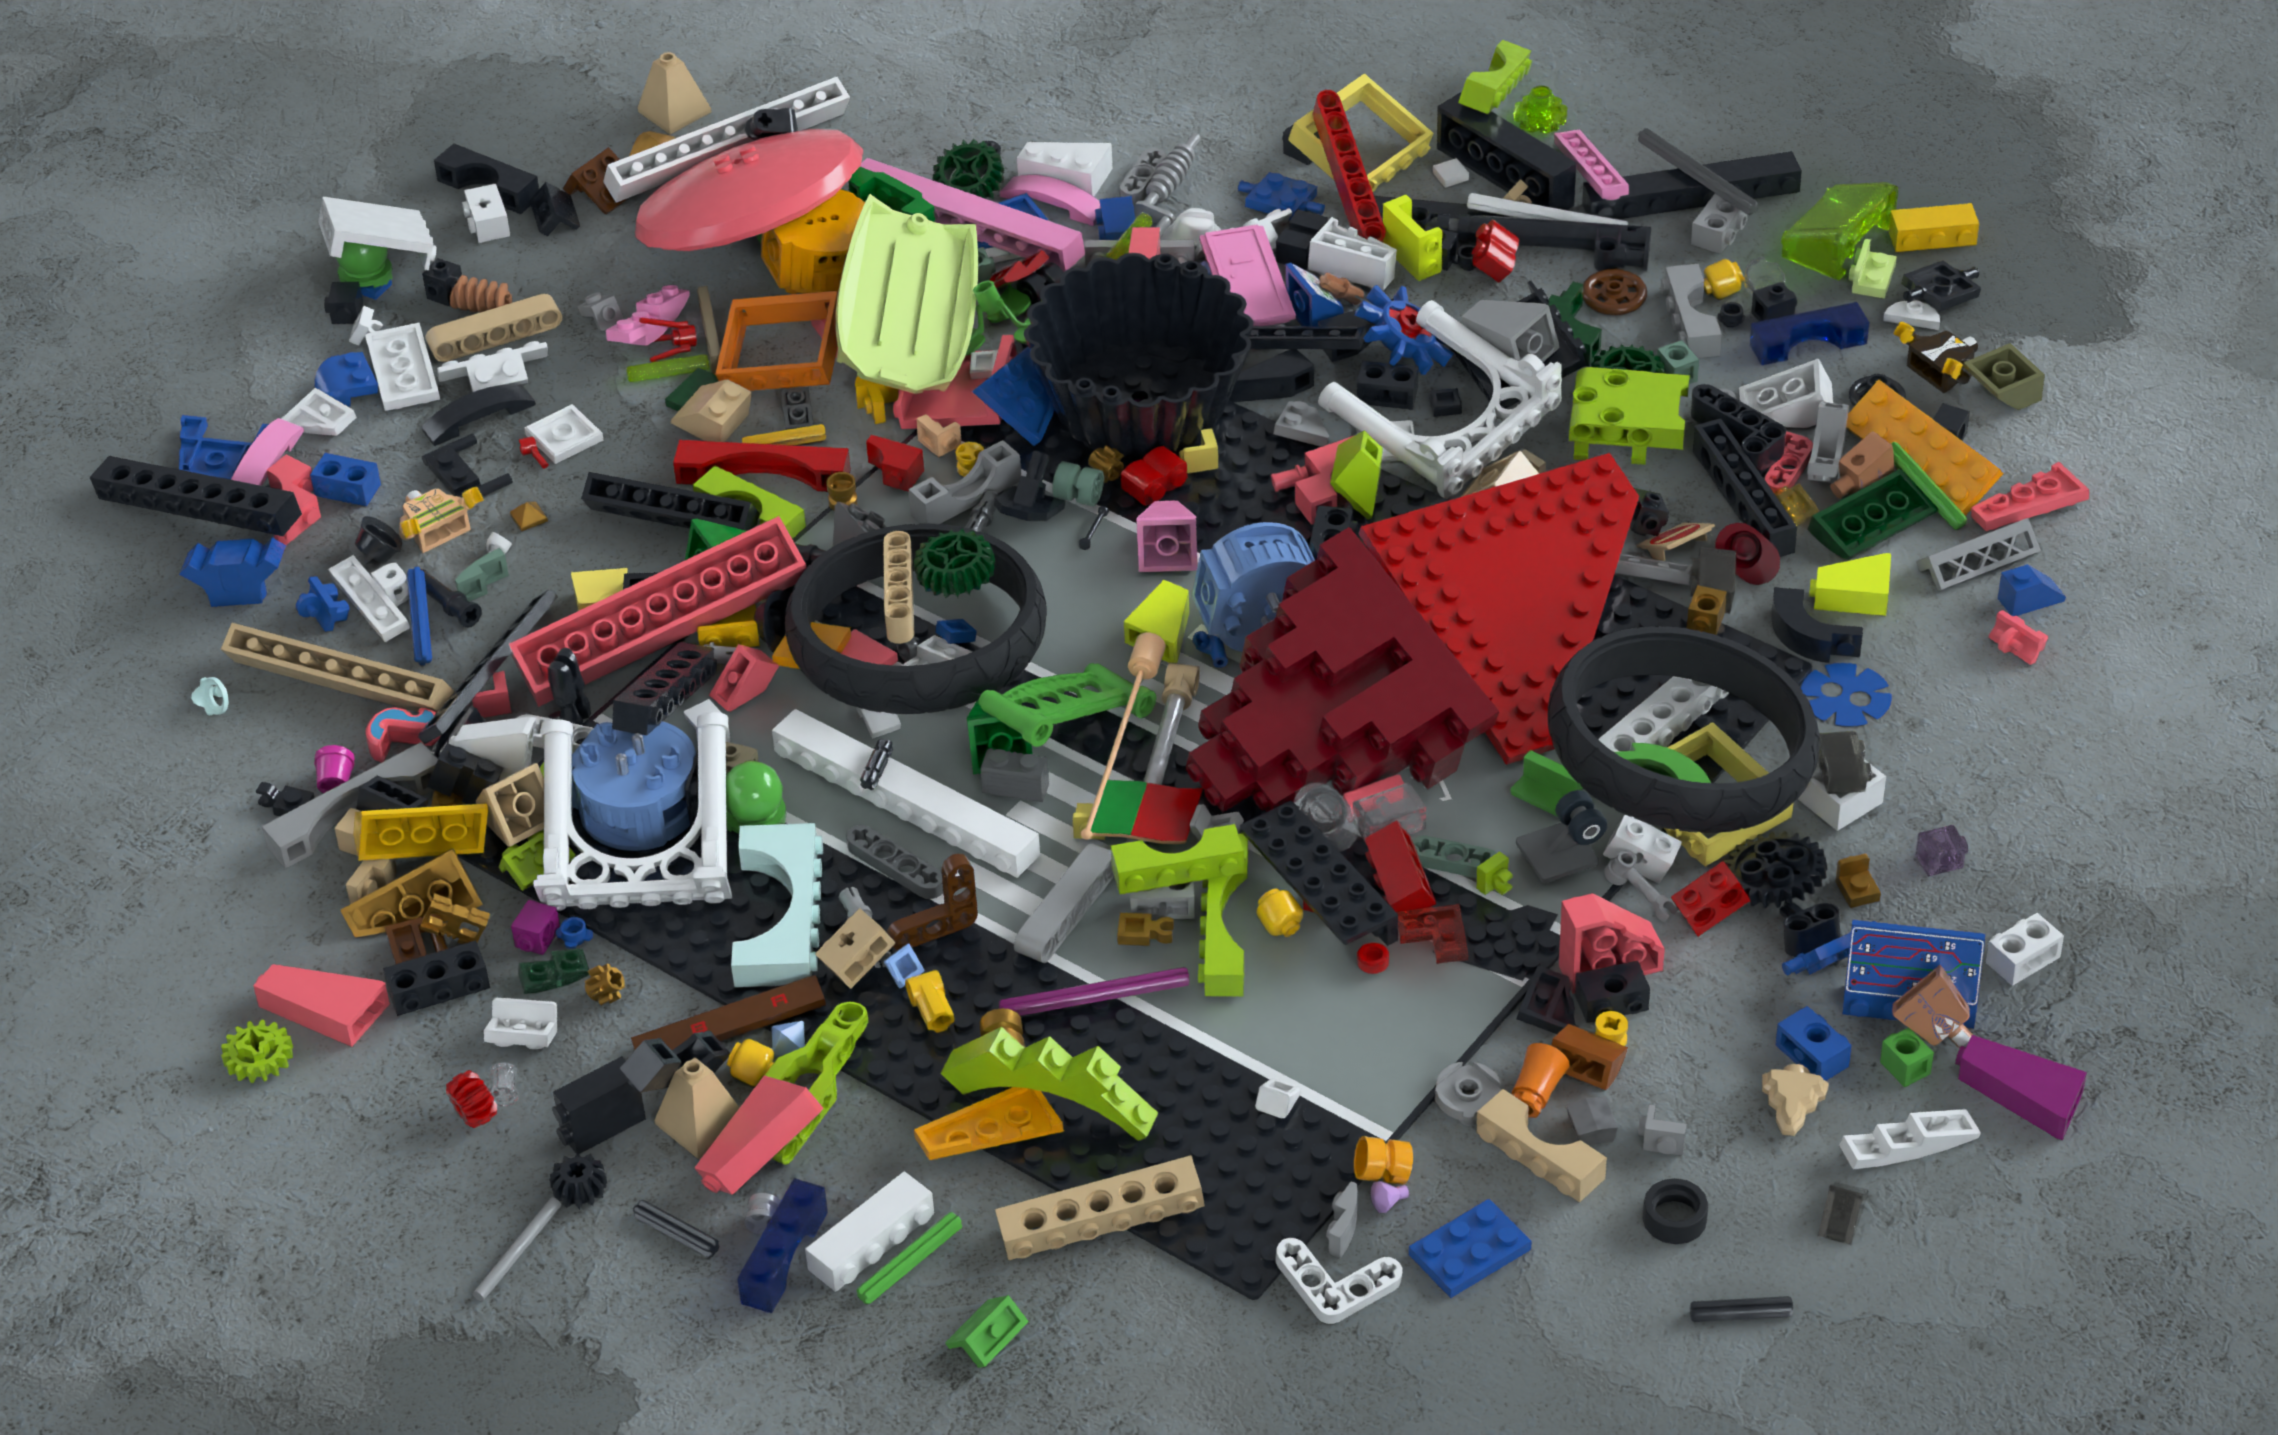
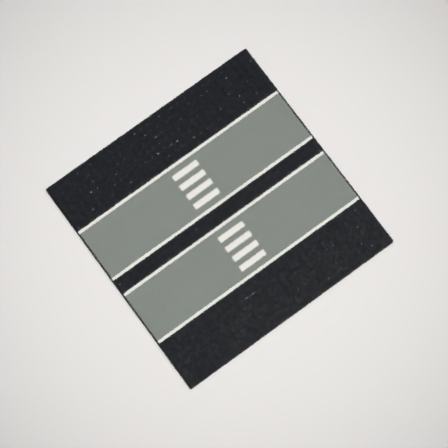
M1015 342L1017 354L1028 347V344ZM1228 400L1223 415L1217 420L1213 429L1218 446V469L1188 473V478L1182 486L1166 491L1159 500L1179 501L1196 516L1197 567L1201 550L1213 549V545L1228 533L1255 523L1273 522L1290 526L1305 538L1309 547L1314 524L1311 525L1296 506L1295 486L1275 492L1271 481V474L1295 469V465L1305 466V453L1321 446L1275 435L1273 433L1276 421ZM1055 410L1042 440L1035 446L1022 437L1004 419L1001 420V424L960 426L961 444L976 442L981 444L985 450L1002 440L1005 441L1020 455L1021 476L1026 477L1034 451L1049 455V461L1042 480L1046 484L1045 495L1054 497L1052 492L1055 472L1062 461L1080 465L1081 470L1085 467L1092 468L1089 465V457L1094 450L1088 446L1087 441H1078L1072 437L1069 429L1060 423ZM917 429L901 442L923 449L924 472L914 486L931 477L941 485L954 484L964 478L957 471L956 449L938 458L918 441ZM1201 436L1198 443L1192 447L1201 446ZM1180 447L1175 454L1179 457V452L1189 447ZM1132 454L1129 457L1121 458L1119 461L1124 464L1125 469L1131 463L1142 459ZM874 466L856 482L857 505L867 513L874 511L885 519L884 525L886 527L919 524L911 516L909 492L883 485L882 471L878 467ZM1382 469L1373 516L1369 520L1356 511L1345 497L1337 493V507L1353 509V521H1358L1357 537L1364 545L1365 543L1359 536L1361 526L1449 501V499L1443 498ZM1120 475L1116 480H1108L1107 483H1104L1101 497L1094 507L1077 503L1075 498L1072 501L1065 500V509L1047 521L1021 520L1002 514L996 508L993 513V521L984 528L983 533L1005 542L1023 556L1041 582L1047 606L1044 636L1034 657L1018 677L997 692L1002 695L1018 685L1043 677L1084 673L1085 668L1090 663L1101 664L1134 684L1136 677L1128 669V662L1134 647L1125 643L1124 620L1163 580L1179 585L1189 590V616L1177 663L1199 666L1200 679L1197 694L1195 697L1192 696L1191 705L1182 711L1162 785L1176 788H1203L1199 782H1194L1190 778L1186 770L1189 752L1208 741L1202 736L1198 728L1201 710L1231 692L1234 678L1242 673L1240 669L1242 652L1224 644L1228 663L1223 668H1217L1213 665L1212 657L1197 650L1193 644L1192 638L1196 632L1204 631L1206 634H1209L1192 598L1197 570L1139 572L1137 517L1150 505H1143L1124 491L1121 487ZM1102 505L1107 506L1109 513L1102 518L1090 540L1091 547L1088 550L1080 549L1079 540L1086 537L1098 515V508ZM975 506L941 524L965 527L970 519V512ZM830 507L825 509L792 539L793 542L806 546L809 544L817 545L819 549L826 551L832 548L835 511L831 510ZM913 571L914 636L919 638L918 645L934 635L942 638L935 632L937 621L964 619L977 630L976 641L956 643V645L974 652L999 638L1013 624L1019 614L1020 608L1013 598L990 582L981 584L980 590H971L970 595L962 593L958 598L956 595H950L948 598H945L943 593L934 596L932 591L926 592L925 588L919 584L915 571ZM1614 574L1593 641L1598 638L1601 639L1602 636L1631 628L1651 626L1687 628L1688 607ZM884 576L864 582L845 591L828 603L815 620V623L848 627L851 632L856 629L897 652L898 661L892 666H901L906 663L898 653L897 643L890 642L887 638L884 614ZM793 585V586H791V587H789V588H787V589H785V590H783V591H786L787 593H789V594L791 595V593L793 592V588L795 587V585ZM766 599L756 603V609L760 604L766 602ZM1721 623L1717 633L1718 636L1742 644L1771 660L1777 667L1784 670L1798 686L1812 672L1811 663ZM697 632L673 643L582 725L594 728L597 724L600 725L604 722L612 723L613 700L678 643L685 642L699 645ZM759 636L760 646L750 648L761 650L772 659L773 652ZM1161 660L1155 677L1142 679L1140 686H1145L1156 693V704L1151 713L1144 718H1138L1130 714L1108 780L1144 781L1165 704L1162 701V693L1168 662ZM717 664L715 675L663 721L682 730L692 741L697 753L696 729L687 721L684 711L710 699L721 713L728 716L730 743L757 749L759 762L772 767L776 771L783 786L782 798L787 813L785 824L815 823L816 835L822 836L823 854L817 855V859L821 858L822 877L816 878V882L820 881L821 900L815 901V905H819L820 924H814V928H818L819 947L813 948V952H817L845 924L848 913L839 900V894L845 888H849L852 896L851 887H855L858 890L863 903L872 911V919L886 933L893 922L944 903L943 893L934 899L922 898L848 851L846 834L850 828L857 825H866L940 871L943 862L951 855L959 853L967 856L973 866L975 875L977 919L971 926L912 947L925 970L921 974L937 970L941 976L945 997L954 1014V1023L947 1030L936 1033L934 1030H928L918 1007H913L910 1002L906 985L899 988L888 968L883 967L880 960V968L873 966L850 989L819 958L818 971H812V975L817 977L826 1005L763 1027L772 1032V1026L803 1021L806 1045L837 1005L844 1002H855L863 1005L868 1014L867 1027L856 1041L851 1056L840 1071L930 1121H935L1012 1088H985L963 1095L941 1075L954 1049L981 1037L979 1022L982 1016L989 1011L999 1009L1000 1000L1186 967L1190 978L1188 986L1020 1016L1025 1047L1050 1036L1072 1057L1099 1046L1120 1065L1121 1068L1117 1075L1158 1112L1146 1138L1138 1141L1119 1125L1100 1113L1073 1100L1041 1091L1063 1122L1064 1132L982 1150L1057 1192L1191 1155L1202 1188L1205 1206L1197 1208L1190 1213H1179L1164 1217L1157 1222L1135 1225L1127 1229V1231L1251 1300L1259 1299L1282 1273L1276 1264L1275 1258L1278 1244L1284 1239L1296 1238L1307 1245L1334 1214L1332 1203L1339 1191L1343 1192L1351 1181L1356 1183L1357 1187L1363 1181L1357 1179L1354 1173V1154L1359 1139L1362 1136L1381 1138L1385 1144H1387L1389 1139L1399 1140L1435 1100L1436 1082L1440 1072L1447 1066L1457 1062H1463L1462 1066H1465L1524 999L1537 966L1550 969L1559 959L1562 901L1591 893L1610 901L1623 886L1614 885L1606 879L1604 870L1611 859L1604 856L1603 853L1624 814L1616 811L1613 807L1605 805L1589 793L1588 795L1594 802V809L1599 810L1607 821V830L1604 835L1596 842L1589 844L1599 858V865L1548 883L1540 881L1516 845V838L1561 823L1557 816L1511 795V787L1523 775L1524 759L1506 765L1484 732L1465 744L1457 771L1443 779L1452 798L1450 800L1442 801L1439 799L1446 797L1440 783L1427 790L1422 782L1419 783L1415 779L1410 778L1413 776L1409 768L1397 773L1401 776L1407 790L1408 800L1406 803L1352 822H1347L1339 809L1343 796H1339L1335 792L1332 781L1327 782L1295 804L1381 897L1385 896V892L1379 888L1374 879V874L1377 871L1371 866L1365 852L1369 851L1365 838L1396 820L1408 832L1412 840L1417 836L1426 835L1492 849L1497 853L1499 851L1509 858L1508 870L1513 874V878L1507 881L1513 886L1509 892L1501 895L1494 889L1484 895L1476 889L1477 878L1423 867L1437 904L1405 922L1398 916V941L1389 946L1379 936L1375 937L1372 933L1344 945L1315 913L1303 910L1304 915L1299 923L1300 929L1295 934L1289 937L1284 935L1272 936L1267 932L1256 915L1260 897L1275 888L1287 890L1292 893L1302 909L1303 899L1248 840V878L1230 896L1222 914V920L1227 932L1234 942L1244 950V997L1205 996L1204 983H1198V964H1205V959H1199V940H1206V935H1200V917L1207 916V912H1201V893L1208 892V888H1202V880L1194 881L1195 919H1174V930H1169L1172 931L1173 935L1172 943L1164 944L1156 939H1150V946L1118 945L1120 912L1131 913L1130 893L1119 895L1114 877L1046 963L1027 957L1014 950L1015 938L1021 927L1089 843L1111 851V845L1123 844L1127 841L1125 837L1105 836V840L1076 839L1073 834V813L1076 812L1077 803L1094 804L1126 709L1125 705L1053 724L1052 734L1046 743L1039 747L1032 745L1033 755H1040L1041 758L1046 756L1048 759L1049 787L1043 802L982 793L981 774L973 775L966 719L976 702L939 712L897 714L901 723V729L872 739L863 717L860 718L856 707L840 702L829 696V694H825L800 669L779 666L763 693L733 711H727L709 696L727 665ZM1635 675L1603 682L1590 689L1577 701L1579 713L1591 733L1599 739L1673 676ZM1085 686L1083 688L1098 692V689L1093 686ZM1065 691L1063 693L1064 695L1078 698L1074 692ZM1729 693L1725 698H1720L1714 703L1706 714H1701L1694 720L1686 731H1681L1674 737L1667 747L1713 722L1744 749L1769 719L1746 701ZM1043 697L1042 699L1058 704L1052 697ZM1022 703V706L1036 709L1035 705L1032 703ZM794 709H797L873 749L879 739L890 740L893 743V752L890 758L1038 833L1040 856L1018 878L1007 872H1002L988 862L973 857L963 849L950 845L938 836L925 832L913 823L900 819L890 811L875 806L865 798L852 794L849 790L836 783L827 781L824 777L811 770L804 769L792 760L781 757L774 751L772 729ZM585 738L579 739L575 743L581 744ZM1555 749L1540 754L1562 765ZM1708 754L1694 761L1707 774L1711 783H1714L1725 771ZM544 758L539 763H537L539 768L543 764ZM1204 788L1198 805L1204 804L1211 816L1239 812L1244 820L1243 823L1266 812V810L1262 811L1256 805L1253 794L1222 813L1217 805L1213 806L1208 801ZM572 807L573 825L582 840L595 850L618 858H643L659 854L673 847L690 831L689 826L680 835L667 841L665 845L653 849L638 851L616 849L606 846L591 837L581 823L579 810ZM1649 824L1667 834L1666 830L1663 827ZM486 825L484 853L457 854L462 860L541 903L534 884L522 891L508 871L501 872L499 865L503 857L502 853L511 846H507L488 825ZM726 826L727 879L732 892V899H724L720 903L692 900V903L686 905L675 904L673 901L661 902L657 906L629 903L627 907L622 908L612 907L610 904L597 905L593 909L566 906L565 909L557 912L566 918L578 917L583 919L588 930H592L593 933L725 1006L780 987H734L731 967L733 942L755 938L777 925L787 913L792 901V895L780 881L770 875L757 871L741 870L739 833L733 830L730 832ZM1190 828L1185 844H1159L1145 841V844L1158 852L1180 853L1194 847L1199 840ZM701 834L689 848L699 858H701ZM526 838V839H524V840H522V841H520V842H518V843H516V844H517L518 846H521V845H523L524 843L528 842V840H527L528 838ZM569 838V847L576 857L582 852ZM888 851L876 854L879 858H887L891 855ZM1450 854L1446 858L1451 861H1459L1463 857L1458 854ZM681 856L672 861L668 866V872L676 876L687 875L694 869V863ZM591 860L578 868L576 876L582 880H593L602 874L603 868ZM906 865L901 867L899 871L907 873L915 868ZM660 866L655 867L656 872L649 874L644 881L665 880L662 877ZM609 867L611 874L607 883L628 882L624 876L615 874L614 868ZM966 888L957 890L953 895L962 893ZM1526 905L1558 914L1549 933L1542 934L1539 937L1538 944L1540 950L1538 954L1526 953L1522 956L1524 959L1523 968L1528 970L1523 981L1433 953L1446 929H1455L1459 925L1483 918L1489 923L1494 921L1501 922L1504 918V912ZM939 920L932 921L926 928L935 925ZM1517 920L1513 922L1511 930L1517 936L1521 931L1531 932V925L1525 920ZM1472 926L1467 931V938L1473 943H1481L1486 939V930L1481 926ZM1506 939L1498 940L1494 944V952L1499 956L1505 957L1513 952V944ZM1371 942L1384 945L1389 951V966L1387 969L1377 974H1369L1362 971L1357 965V951L1362 945ZM893 946L889 949L891 954L898 951ZM1271 1078L1299 1086L1302 1089L1301 1094L1285 1118L1267 1114L1257 1110L1255 1107L1259 1087ZM1286 1252L1285 1258L1289 1256L1295 1258L1298 1254L1291 1255L1289 1252Z

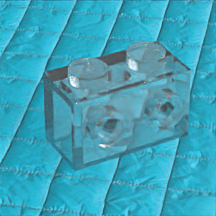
M1410 782L1353 802V825L1364 841L1369 835L1398 820L1408 834H1413L1426 828V806Z

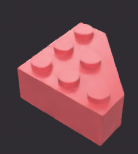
M1593 893L1562 901L1559 968L1563 975L1569 977L1572 994L1575 993L1576 973L1633 961L1639 962L1644 975L1663 971L1665 949L1650 921Z

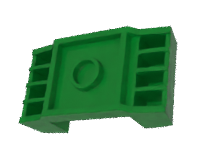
M859 167L848 180L849 192L854 193L856 197L866 202L869 194H871L892 210L909 215L920 213L926 216L928 220L935 222V208L922 198L921 192L884 172H873Z

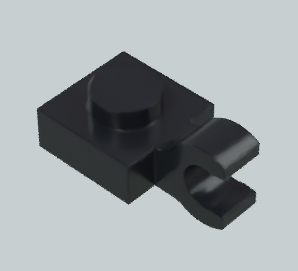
M261 782L256 790L257 794H262L258 804L263 807H273V813L276 816H282L315 798L314 792L286 785L281 792L267 782Z

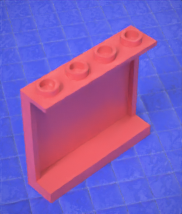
M1002 335L992 375L1018 355L1013 335ZM971 354L965 356L960 369L945 392L940 390H923L922 393L914 394L898 389L899 397L897 401H894L893 413L895 418H899L901 429H916L917 418L925 414L935 422L940 423L942 427H946L954 422H957L960 426L1001 424L1002 418L972 392L988 378L971 379Z

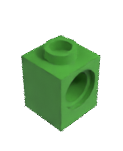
M1908 1027L1898 1033L1890 1034L1883 1040L1880 1063L1905 1088L1931 1074L1934 1052Z

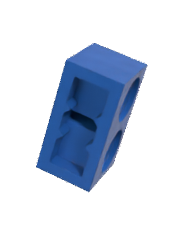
M324 453L310 474L314 495L317 497L366 507L381 485L377 463Z

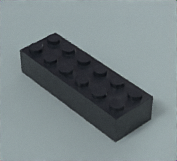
M1461 92L1438 105L1437 149L1452 159L1457 158L1462 165L1507 193L1521 179L1528 186L1521 195L1530 198L1531 204L1569 210L1575 205L1576 162L1491 111L1489 114L1458 103Z

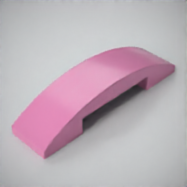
M1020 175L1013 177L1000 191V197L1006 199L1027 193L1032 199L1069 210L1070 219L1091 226L1096 224L1095 209L1100 208L1099 200L1065 181L1042 175Z
M280 418L274 420L252 443L231 480L262 486L268 477L266 470L281 458L285 450H292L304 432V428Z

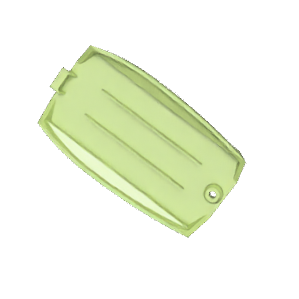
M869 194L857 221L840 280L836 304V337L838 345L836 361L841 364L843 362L857 371V376L863 380L914 394L922 393L923 390H940L945 392L962 365L972 335L976 308V297L973 289L978 284L976 224H940L928 220L926 216L920 213L909 215L892 210Z

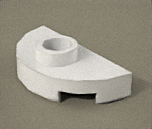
M1914 300L1910 303H1907V301L1894 303L1884 313L1883 321L1896 324L1905 322L1911 326L1939 330L1940 315L1930 305L1919 300Z

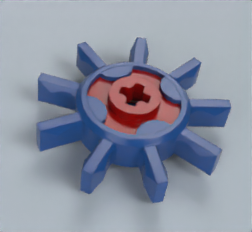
M1375 285L1366 296L1370 303L1363 300L1355 311V316L1375 324L1364 336L1365 342L1380 340L1385 347L1392 351L1389 363L1393 366L1402 357L1411 358L1416 366H1418L1421 375H1426L1434 364L1432 359L1444 367L1454 354L1442 345L1445 344L1443 341L1416 323L1420 308L1408 302L1406 287L1401 286L1393 296V301H1391L1380 287Z

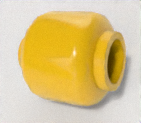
M1722 259L1704 269V291L1707 295L1712 293L1716 299L1721 300L1740 291L1744 277L1736 262Z
M1277 888L1262 895L1258 900V907L1256 909L1258 919L1272 936L1284 935L1289 937L1295 934L1300 929L1299 923L1304 915L1303 909L1292 893Z
M746 1039L742 1044L739 1042L735 1044L726 1065L730 1067L732 1077L756 1087L774 1064V1051L752 1039Z

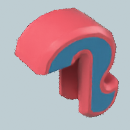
M394 707L386 708L375 714L365 730L369 753L372 758L381 763L384 762L391 742L408 744L422 742L418 738L419 733L436 712L432 709L420 708L418 710L419 714L413 715L406 709ZM440 736L437 737V738H435V739H433L432 741H430V742L424 744V745H425V746H432V745H434V744L438 741V739L440 738Z

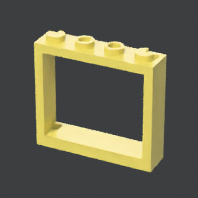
M1365 73L1337 92L1345 112L1361 101L1410 143L1367 175L1372 192L1382 182H1389L1400 169H1407L1415 158L1425 156L1430 150L1429 144L1434 133ZM1312 110L1294 123L1288 140L1334 180L1321 140L1314 135L1317 132Z
M1713 722L1667 747L1687 756L1693 761L1708 754L1737 782L1752 780L1769 774ZM1794 803L1779 815L1762 824L1731 832H1720L1709 839L1700 832L1664 829L1668 835L1682 842L1681 845L1691 857L1696 858L1706 867L1729 852L1734 851L1736 845L1746 844V839L1753 840L1758 834L1762 835L1791 818Z

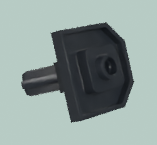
M1039 451L1033 452L1026 477L1021 476L1018 486H1012L995 497L994 506L1000 513L1025 521H1047L1065 509V500L1045 495L1046 484L1042 480L1049 461V455Z

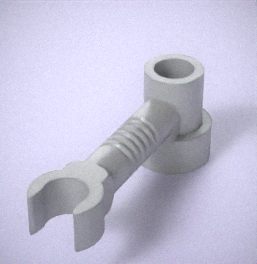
M1627 850L1621 851L1605 867L1604 874L1606 879L1614 885H1623L1629 880L1652 904L1651 906L1655 910L1656 917L1660 921L1666 922L1669 914L1664 908L1668 909L1673 915L1678 911L1673 900L1665 895H1660L1633 867L1636 863V857L1632 852Z

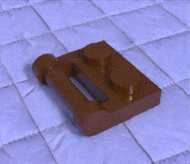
M438 914L430 915L432 917L442 920L441 916ZM423 917L385 927L395 964L427 955L420 934L427 932L420 929ZM427 932L431 936L435 952L448 949L441 932L438 935Z

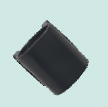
M792 108L760 109L745 124V132L752 140L798 131L795 110Z

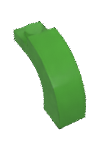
M1632 743L1630 751L1615 752L1633 764L1664 776L1691 782L1711 783L1707 774L1698 764L1687 756L1667 747L1649 743Z

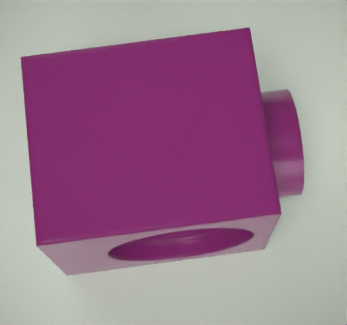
M528 900L511 925L515 947L525 952L544 955L556 937L557 928L560 927L557 907Z

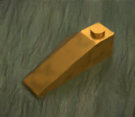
M454 848L340 909L356 938L386 932V926L423 917L431 904L434 893L451 899L452 905L455 906L457 904L466 907L468 911H471L472 907L478 908L483 904ZM431 912V914L440 915L443 922L449 920V917L444 914Z

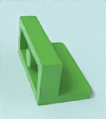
M1530 750L1524 756L1523 775L1511 787V795L1557 816L1555 808L1558 801L1565 794L1574 790H1583V788L1580 786V783H1577L1563 765Z
M1009 1295L988 1299L945 1344L949 1349L963 1347L978 1368L986 1367L1029 1321Z

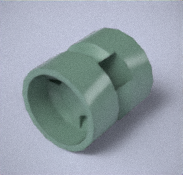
M1062 461L1055 472L1052 486L1053 496L1072 501L1075 498L1077 503L1094 507L1102 494L1104 473L1102 470L1089 467L1081 470L1080 465Z

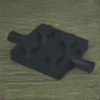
M1942 260L1903 274L1901 284L1909 289V291L1904 292L1903 298L1907 303L1923 299L1940 312L1979 297L1981 287L1972 281V279L1979 277V270L1976 267L1959 270Z

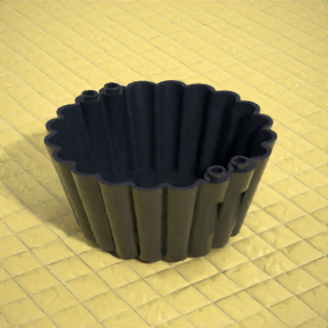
M1127 253L1120 256L1117 260L1107 257L1096 258L1087 264L1086 269L1080 267L1068 269L1062 273L1060 277L1061 283L1048 284L1040 291L1041 302L1033 304L1028 309L1027 316L1031 325L1024 330V337L1030 348L1031 360L1059 421L1069 429L1074 439L1082 442L1087 441L1088 446L1094 451L1098 448L1104 449L1107 445L1111 449L1115 448L1122 453V458L1133 454L1135 457L1143 459L1150 451L1159 446H1165L1174 454L1180 447H1192L1198 443L1201 430L1214 429L1217 420L1223 415L1251 348L1249 336L1254 324L1252 318L1244 313L1247 305L1245 298L1242 295L1230 292L1231 285L1226 278L1218 275H1208L1205 266L1196 261H1187L1180 264L1178 259L1168 253L1155 255L1149 259L1140 253ZM1143 396L1145 397V399L1140 402L1134 401L1136 399H1142Z

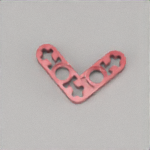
M1786 431L1784 455L1771 466L1765 476L1766 483L1777 499L1784 498L1790 493L1807 467L1813 448V443L1809 438ZM1783 465H1792V466H1794L1795 468H1794V469H1784V468H1782V466H1783Z

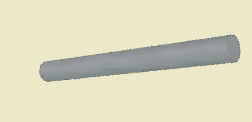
M551 1197L475 1289L473 1296L478 1301L483 1302L558 1211L561 1203L556 1198Z

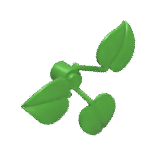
M990 280L977 284L973 289V293L979 303L975 308L978 314V328L972 329L970 343L965 356L979 349L986 340L984 335H982L984 332L983 312L988 314L987 317L991 323H997L1010 318L1015 326L1019 328L1014 333L1015 340L1019 343L1027 344L1024 330L1031 325L1029 318L1022 323L1016 317L1025 312L1031 305L1029 296L1017 291L1011 285L1000 296L993 281Z

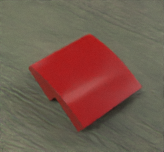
M1041 250L1022 261L1018 260L995 272L989 280L993 281L997 291L1030 275L1050 257Z

